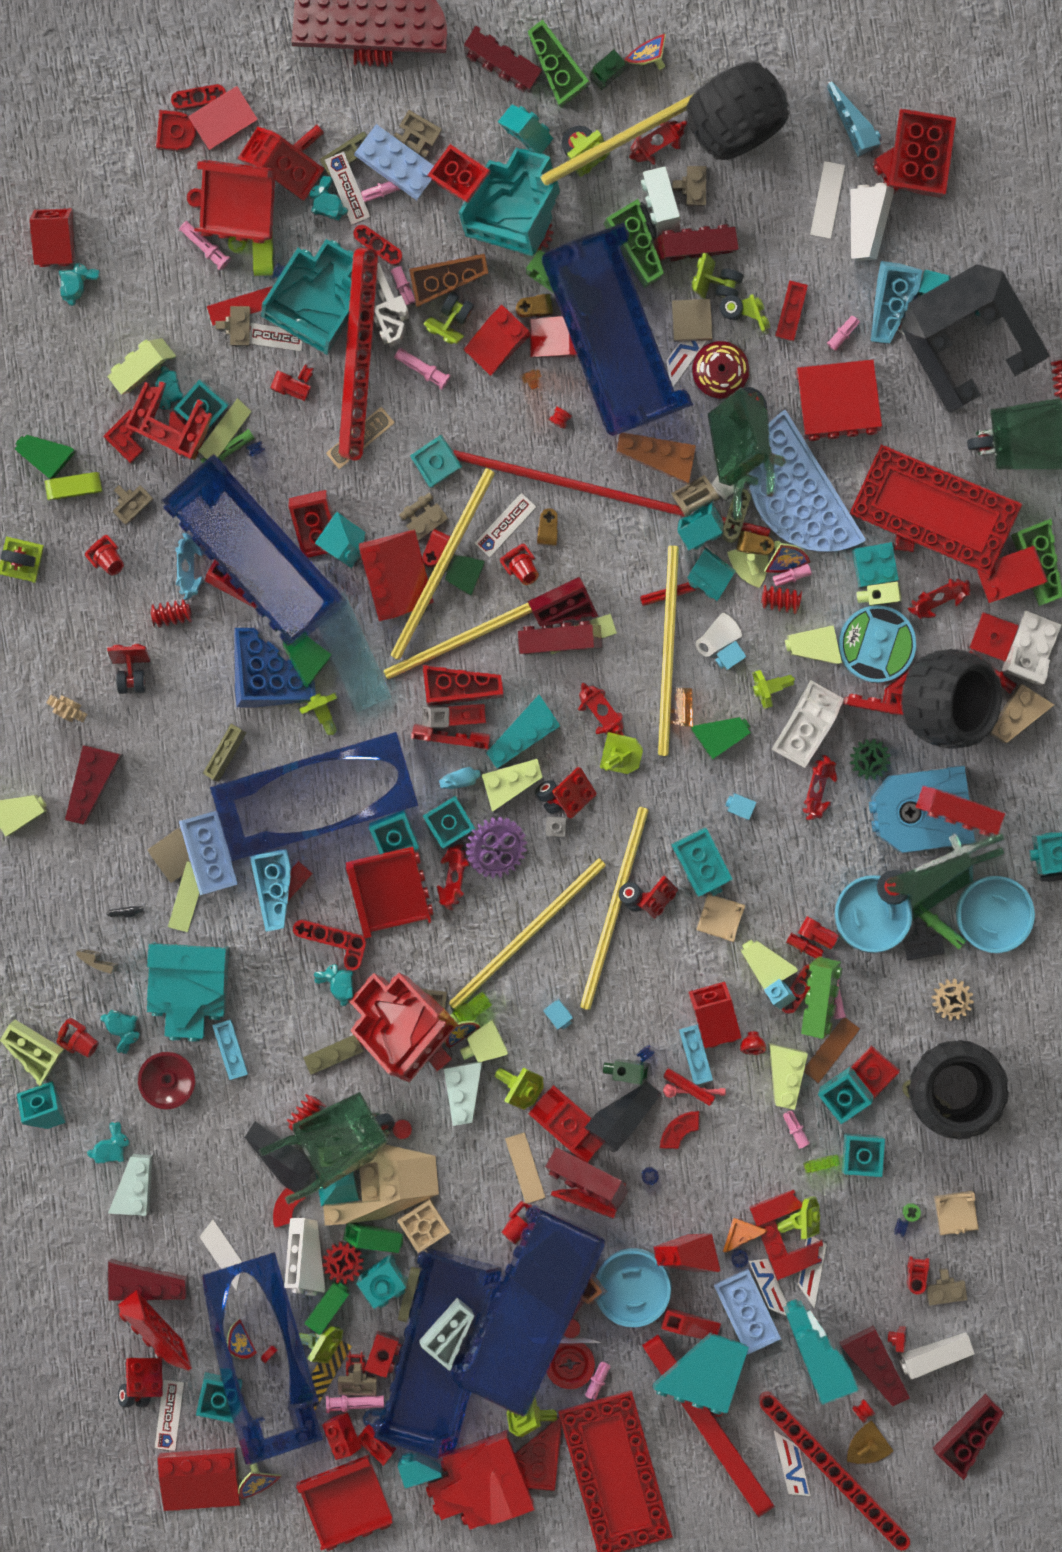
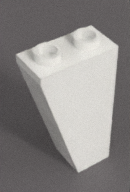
M876 183L875 187L859 185L858 189H851V259L866 261L876 260L878 257L894 194V188L887 186V183Z
M306 1218L290 1219L284 1288L292 1289V1293L303 1294L305 1292L307 1296L325 1293L318 1222L316 1220Z
M965 1332L901 1353L902 1360H899L904 1374H908L910 1379H914L974 1354L969 1336Z

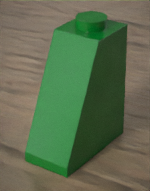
M27 434L25 437L21 436L15 443V450L49 479H54L77 452L72 447Z
M294 627L292 631L288 629L282 637L284 639L282 646L304 686L308 688L330 660L332 654L298 628Z
M740 717L695 725L690 728L711 759L716 758L751 733L749 731L751 726L747 720Z
M355 1222L346 1224L343 1240L356 1248L399 1253L403 1245V1234L396 1230Z
M334 1280L307 1316L305 1325L321 1335L350 1293L347 1290L348 1286L341 1281L336 1283Z

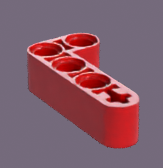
M305 919L294 923L293 932L296 936L346 949L344 966L348 970L353 971L360 967L367 944L366 938L362 934ZM303 923L305 928L310 929L311 925H313L314 928L311 931V936L308 935L309 931L300 933V929L297 926ZM317 928L325 930L326 935L324 938L316 936L315 931ZM336 933L344 935L342 943H337L334 940ZM360 938L363 941L362 947H354L352 944L353 939ZM350 956L358 959V964L354 967L348 964Z

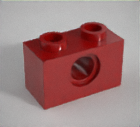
M377 1331L364 1371L385 1378L388 1373L392 1374L395 1365L392 1359L394 1355L398 1356L401 1344H398L399 1338ZM380 1351H387L389 1357L381 1359L378 1353Z
M348 1412L333 1416L322 1424L335 1460L352 1456L362 1448Z

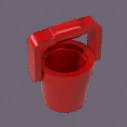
M108 535L102 536L85 552V557L96 569L99 566L111 576L120 573L124 567V562L117 552L119 547Z
M520 544L500 558V563L509 576L515 575L523 585L534 583L539 576L533 564L535 557L525 544ZM524 549H525L526 552L528 553V554H525V553H524V554L518 555V554H519L521 551H523ZM512 559L511 562L509 563V566L507 567V566L505 565V562H507L508 560Z
M73 1018L67 1019L62 1024L56 1041L59 1046L70 1053H75L76 1051L88 1058L94 1054L99 1045V1042L87 1033L86 1027ZM71 1024L72 1026L77 1028V1030L72 1035L69 1042L66 1043L65 1041H63V1038L66 1036V1033L69 1029V1025Z
M521 1201L509 1214L511 1219L501 1233L516 1245L527 1234L529 1236L532 1235L543 1222V1219L531 1204L528 1205ZM523 1207L526 1208L530 1215L537 1219L531 1227L517 1215Z

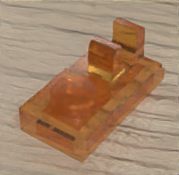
M535 368L519 375L523 384L528 383L530 389L533 390L539 387L537 382H539L538 378L542 377L539 369Z
M676 688L675 701L677 709H672L671 713H676L677 719L672 720L671 724L692 727V688Z

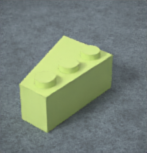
M163 338L149 341L147 339L138 345L139 349L135 353L132 351L125 356L124 359L126 361L122 364L118 363L111 369L112 373L107 377L121 395L135 389L148 379L147 376L154 370L158 371L161 369V364L167 359L172 360L176 357Z
M537 759L482 774L492 812L542 778Z
M17 1020L9 1024L0 1039L10 1053L23 1064L24 1069L36 1079V1083L39 1086L46 1081L64 1050Z
M769 1043L774 1104L779 1107L795 1110L808 1053Z

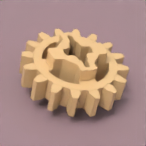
M50 695L46 702L54 708L53 713L71 722L74 719L84 722L88 715L80 710L81 705L63 695H61L60 699Z
M953 978L952 983L945 979L944 985L939 982L940 988L933 989L936 995H932L931 998L935 999L936 1002H933L932 1006L938 1007L935 1012H942V1018L948 1015V1020H952L953 1016L959 1020L960 1014L966 1016V1009L971 1011L968 1005L974 1003L973 1000L969 999L973 993L967 992L970 987L968 985L963 987V981L957 984V979ZM948 987H954L952 991H944ZM962 992L965 996V1002L962 1001L960 996ZM945 995L951 997L955 995L954 998L957 999L956 1001H958L959 1004L956 1002H951L950 1004V1000ZM940 997L943 998L944 1003H945V1004L943 1005V1007L941 1006V1003H940ZM956 1007H960V1008H961V1009H959L958 1011L950 1012V1011H952L953 1008H956Z

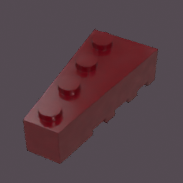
M475 25L464 43L466 58L474 63L478 61L483 64L482 67L490 73L496 72L503 81L507 83L511 81L516 84L515 87L521 92L525 93L527 91L530 93L541 76L542 69L521 55L516 57L515 52L507 45H502L501 47L498 45L499 42L495 37L490 34L483 35L480 33L481 28Z
M728 224L719 225L716 229H711L710 226L700 227L697 231H692V228H686L677 233H674V230L663 231L662 235L652 241L660 263L669 258L671 262L685 259L686 256H689L690 259L702 257L703 253H707L709 256L734 253L739 250L736 227H729Z
M87 745L82 746L65 816L66 821L83 825L87 824L123 754Z
M557 1147L545 1166L550 1177L556 1180L562 1179L569 1187H576L586 1196L593 1197L618 1211L628 1193L626 1186L621 1180Z
M110 1259L108 1261V1301L125 1300L136 1290L145 1300H185L188 1296V1276Z
M985 1393L932 1449L957 1475L965 1480L968 1470L974 1465L975 1458L980 1450L984 1448L987 1438L994 1431L1004 1412Z

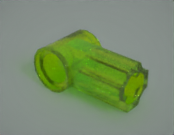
M481 992L467 1004L464 1003L452 1014L459 1023L474 1021L478 1015L492 1006V1003Z

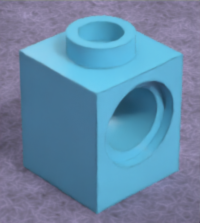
M734 641L716 654L718 658L715 660L721 669L725 668L728 670L744 659L746 655L738 643Z
M734 793L733 796L728 797L725 806L728 807V812L749 820L756 802Z
M778 979L764 989L772 1004L779 1009L784 1008L796 999L788 984L781 979Z
M559 998L544 1009L545 1014L557 1030L560 1027L565 1029L572 1023L570 1020L573 1016Z

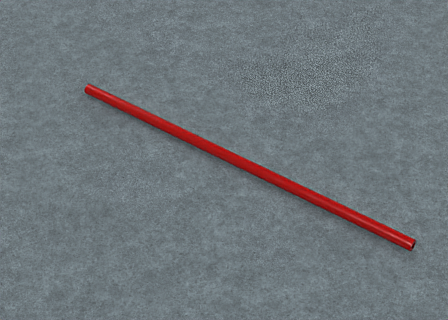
M457 450L453 452L458 461L685 517L678 505ZM722 517V519H723V521H724L723 527H724V524H725L726 517ZM743 522L741 531L769 537L770 528Z

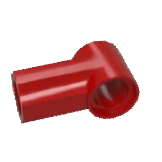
M277 371L270 389L305 402L311 386L293 379L292 376Z
M806 916L797 933L832 949L839 935Z

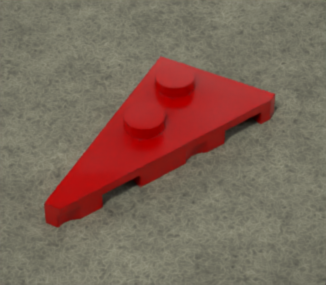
M577 1188L552 1191L550 1195L614 1219L616 1210L600 1203L593 1197L586 1196Z

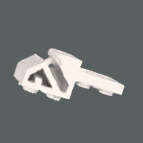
M378 263L376 286L380 285L381 289L378 292L383 303L374 307L373 319L376 326H381L382 331H379L384 345L388 344L391 348L401 344L406 330L405 323L403 322L404 319L409 318V312L402 295L394 298Z

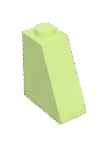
M834 625L788 635V640H785L786 650L790 651L791 655L832 664L842 663Z
M37 795L0 800V829L4 835L10 836L47 812L45 808L47 806L46 802L41 796L38 798Z
M751 939L742 945L743 948L740 951L763 989L778 979L784 980L798 971L795 966L757 940L753 942Z

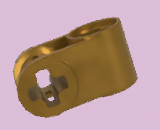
M541 294L520 299L516 306V313L523 318L553 314L551 294ZM523 303H525L527 307H530L528 308L527 312H524L523 309H520Z
M545 509L540 515L537 544L553 546L557 544L558 515L554 509ZM548 512H551V515L554 516L550 523L543 517Z
M740 531L737 551L759 555H769L773 551L774 542L771 538ZM764 541H767L768 545L771 546L766 551L760 546V544H764Z

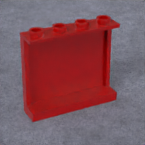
M212 160L197 161V169L202 170L200 227L194 228V231L201 232L202 236L218 234L219 238L225 239L233 236L238 241H247L248 238L253 239L254 243H265V240L272 239L276 169Z
M874 359L797 368L796 379L799 386L804 439L818 441L822 437L837 439L841 435L856 437L860 433L875 435L878 431H881L882 422Z
M413 847L346 862V871L364 938L372 937L371 932L424 919H428V922L432 923L431 916L434 915L432 904L428 905L427 898H430L427 887H423L422 881H425L423 870H419L418 864H421L418 852H414Z
M369 1454L297 1482L296 1488L298 1493L302 1495L321 1544V1551L324 1549L327 1551L333 1550L337 1547V1544L342 1542L344 1544L351 1543L355 1540V1537L360 1535L362 1537L369 1536L373 1533V1530L378 1528L380 1530L387 1529L393 1523V1515Z

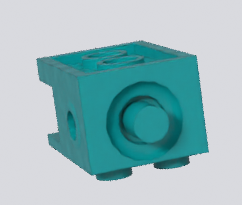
M704 827L671 844L698 897L709 891L712 896L717 895L723 891L721 885L733 880L707 828Z
M1062 831L1033 835L1034 850H1029V857L1031 862L1036 861L1037 873L1043 875L1062 872Z
M392 1253L359 1275L357 1285L373 1309L377 1307L381 1309L389 1303L390 1298L393 1296L398 1298L405 1293L408 1277L402 1274L395 1263L396 1259Z

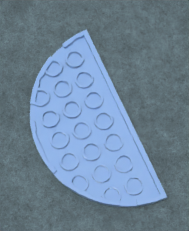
M785 409L762 431L750 458L749 488L760 517L780 538L792 545L810 551H840L866 541Z

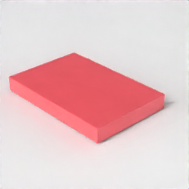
M235 86L188 116L209 150L258 120L238 86Z

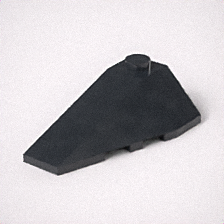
M645 1082L598 1111L584 1128L613 1153L617 1152L661 1096V1093L649 1082Z
M254 1121L244 1137L280 1183L299 1195L319 1162L256 1121Z

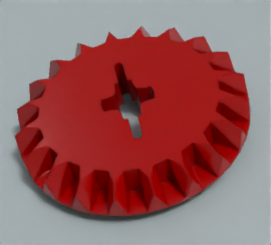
M556 1343L548 1351L545 1359V1369L549 1379L563 1389H576L585 1385L592 1377L595 1368L594 1356L584 1343ZM567 1359H571L572 1362H575V1364L572 1366V1369H569L568 1366L563 1365L564 1363H567Z

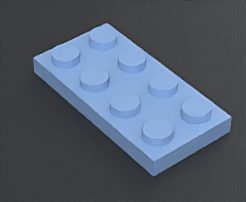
M377 124L354 154L355 157L416 201L432 180L427 175L434 165Z
M214 811L179 821L200 895L237 885L217 812Z
M749 1269L714 1284L740 1343L746 1344L749 1347L746 1355L781 1339Z

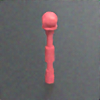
M666 1084L663 1088V1093L668 1098L676 1096V1094L687 1093L681 1088H676V1085ZM702 1088L713 1095L725 1096V1088Z

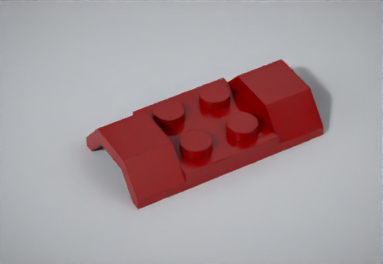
M554 1085L547 1090L528 1113L576 1157L586 1163L602 1146V1143L584 1128L591 1120V1117Z

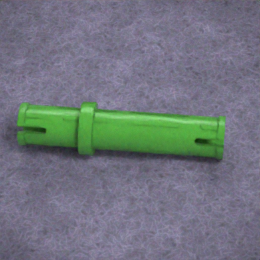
M247 429V431L229 441L224 448L226 451L220 454L213 464L205 457L200 460L207 470L219 461L223 462L225 457L255 438L250 430Z
M922 904L919 905L918 909L923 914L919 910H915L914 914L926 922V926H931L957 947L958 950L962 945L956 940L962 944L966 942V939L957 934L941 921L937 914H932Z

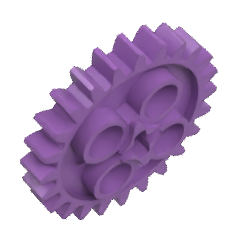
M491 817V823L484 820V826L477 824L479 830H472L475 835L474 837L468 836L471 843L466 844L470 849L466 851V854L470 856L467 860L472 863L473 869H476L479 874L482 873L485 877L490 875L492 878L496 874L501 878L502 872L509 875L510 868L515 871L514 865H521L518 861L519 858H525L521 853L527 851L523 846L527 844V841L523 839L526 835L521 832L522 829L514 821L511 822L508 818L504 820L502 817H499L497 821ZM492 835L491 839L486 841L487 837ZM510 836V838L504 842L505 838ZM489 853L488 857L483 859L484 855ZM507 854L506 857L503 860H501L502 856Z

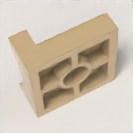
M707 894L696 930L734 942L745 905Z
M973 1191L934 1196L940 1235L979 1230L975 1208V1194Z
M431 1198L397 1220L418 1253L451 1232L435 1208Z

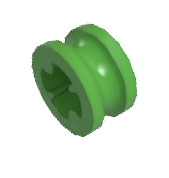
M909 1203L904 1206L903 1216L908 1221L914 1222L920 1218L921 1211L916 1204ZM909 1208H912L913 1210L914 1208H916L917 1211L914 1212V1217H912L911 1215L909 1217L907 1216V1214L909 1213Z

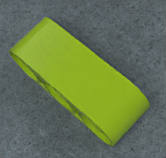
M272 231V239L265 240V243H254L252 239L254 276L274 275Z
M99 472L44 481L47 500L102 492Z

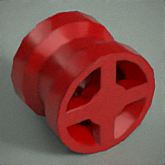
M556 406L554 409L555 413L553 416H550L549 421L565 430L568 420H571L572 415Z
M865 1399L861 1401L860 1405L852 1408L863 1423L867 1422V1418L876 1415Z

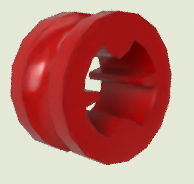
M305 364L298 376V380H304V383L307 384L314 372V368H308V365Z

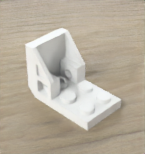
M1025 611L1006 662L1003 664L1002 671L1035 685H1043L1047 678L1050 663L1048 658L1061 624Z
M810 680L791 718L773 745L772 750L805 768L835 721L844 698Z

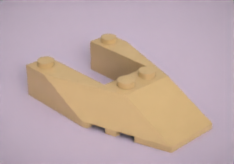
M379 1142L318 1148L320 1168L359 1164L362 1201L324 1205L325 1226L384 1219L439 1195L436 1156Z

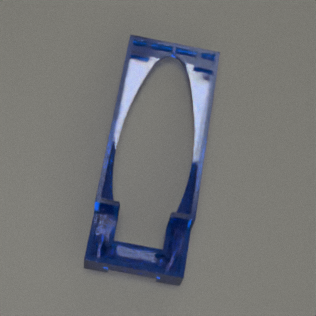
M397 732L209 787L231 861L419 806ZM371 759L388 762L398 771L396 783L385 795L365 809L342 821L308 831L291 833L264 831L251 836H244L234 800L255 794L271 781L293 770L331 760Z
M275 1252L203 1274V1287L213 1343L245 1464H254L323 1440L313 1404L319 1402L286 1288H284V1281ZM240 1273L251 1275L264 1292L279 1324L288 1359V1411L293 1428L264 1438L260 1422L264 1421L265 1418L252 1417L246 1409L223 1331L228 1291L233 1279Z

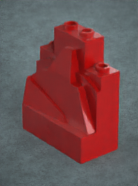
M373 973L350 1000V1003L362 1015L350 1031L388 1074L409 1083L459 1025L429 994L425 993L408 976L401 973L394 976L390 983L384 977Z
M508 1430L443 1454V1460L440 1461L443 1471L448 1473L443 1474L440 1478L428 1481V1486L426 1487L429 1498L433 1497L435 1503L433 1504L436 1516H440L441 1520L463 1512L461 1514L462 1521L471 1530L489 1523L491 1525L500 1523L534 1510V1499L531 1498L508 1437Z

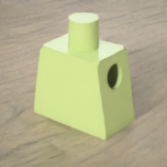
M892 582L867 586V591L857 592L858 603L869 602L870 606L902 602L900 584ZM880 591L881 597L874 598V593Z
M493 1019L467 1037L469 1045L460 1049L464 1060L475 1055L478 1063L508 1054Z

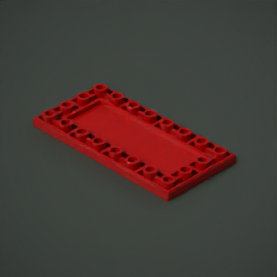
M881 444L851 508L850 515L991 575L1023 504Z
M632 1390L558 1410L597 1552H622L672 1538V1532Z

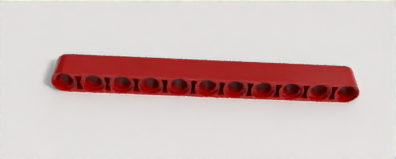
M358 248L353 255L339 438L340 456L354 461L362 457L364 448L378 254L374 249Z
M658 1334L642 1345L661 1375L677 1362ZM685 1400V1403L680 1402L758 1518L773 1509L775 1506L716 1418L712 1415L710 1409L705 1406L703 1409L692 1406L693 1402Z
M769 1391L761 1393L759 1404L762 1410L897 1550H906L910 1546V1538L906 1531L773 1393ZM765 1398H772L773 1402L771 1405L766 1406L763 1404V1400ZM783 1411L786 1413V1417L781 1420L777 1419V1413ZM793 1425L799 1426L797 1433L789 1431ZM806 1439L813 1441L810 1447L803 1446V1442ZM819 1453L826 1454L825 1459L822 1461H818L816 1456ZM832 1467L839 1468L837 1474L832 1475L829 1473ZM845 1481H851L852 1486L850 1488H844L843 1483ZM858 1495L866 1496L863 1502L856 1501ZM873 1508L879 1510L875 1516L869 1515L870 1510ZM886 1522L892 1523V1527L888 1530L882 1528ZM904 1536L905 1541L899 1544L896 1542L897 1537Z

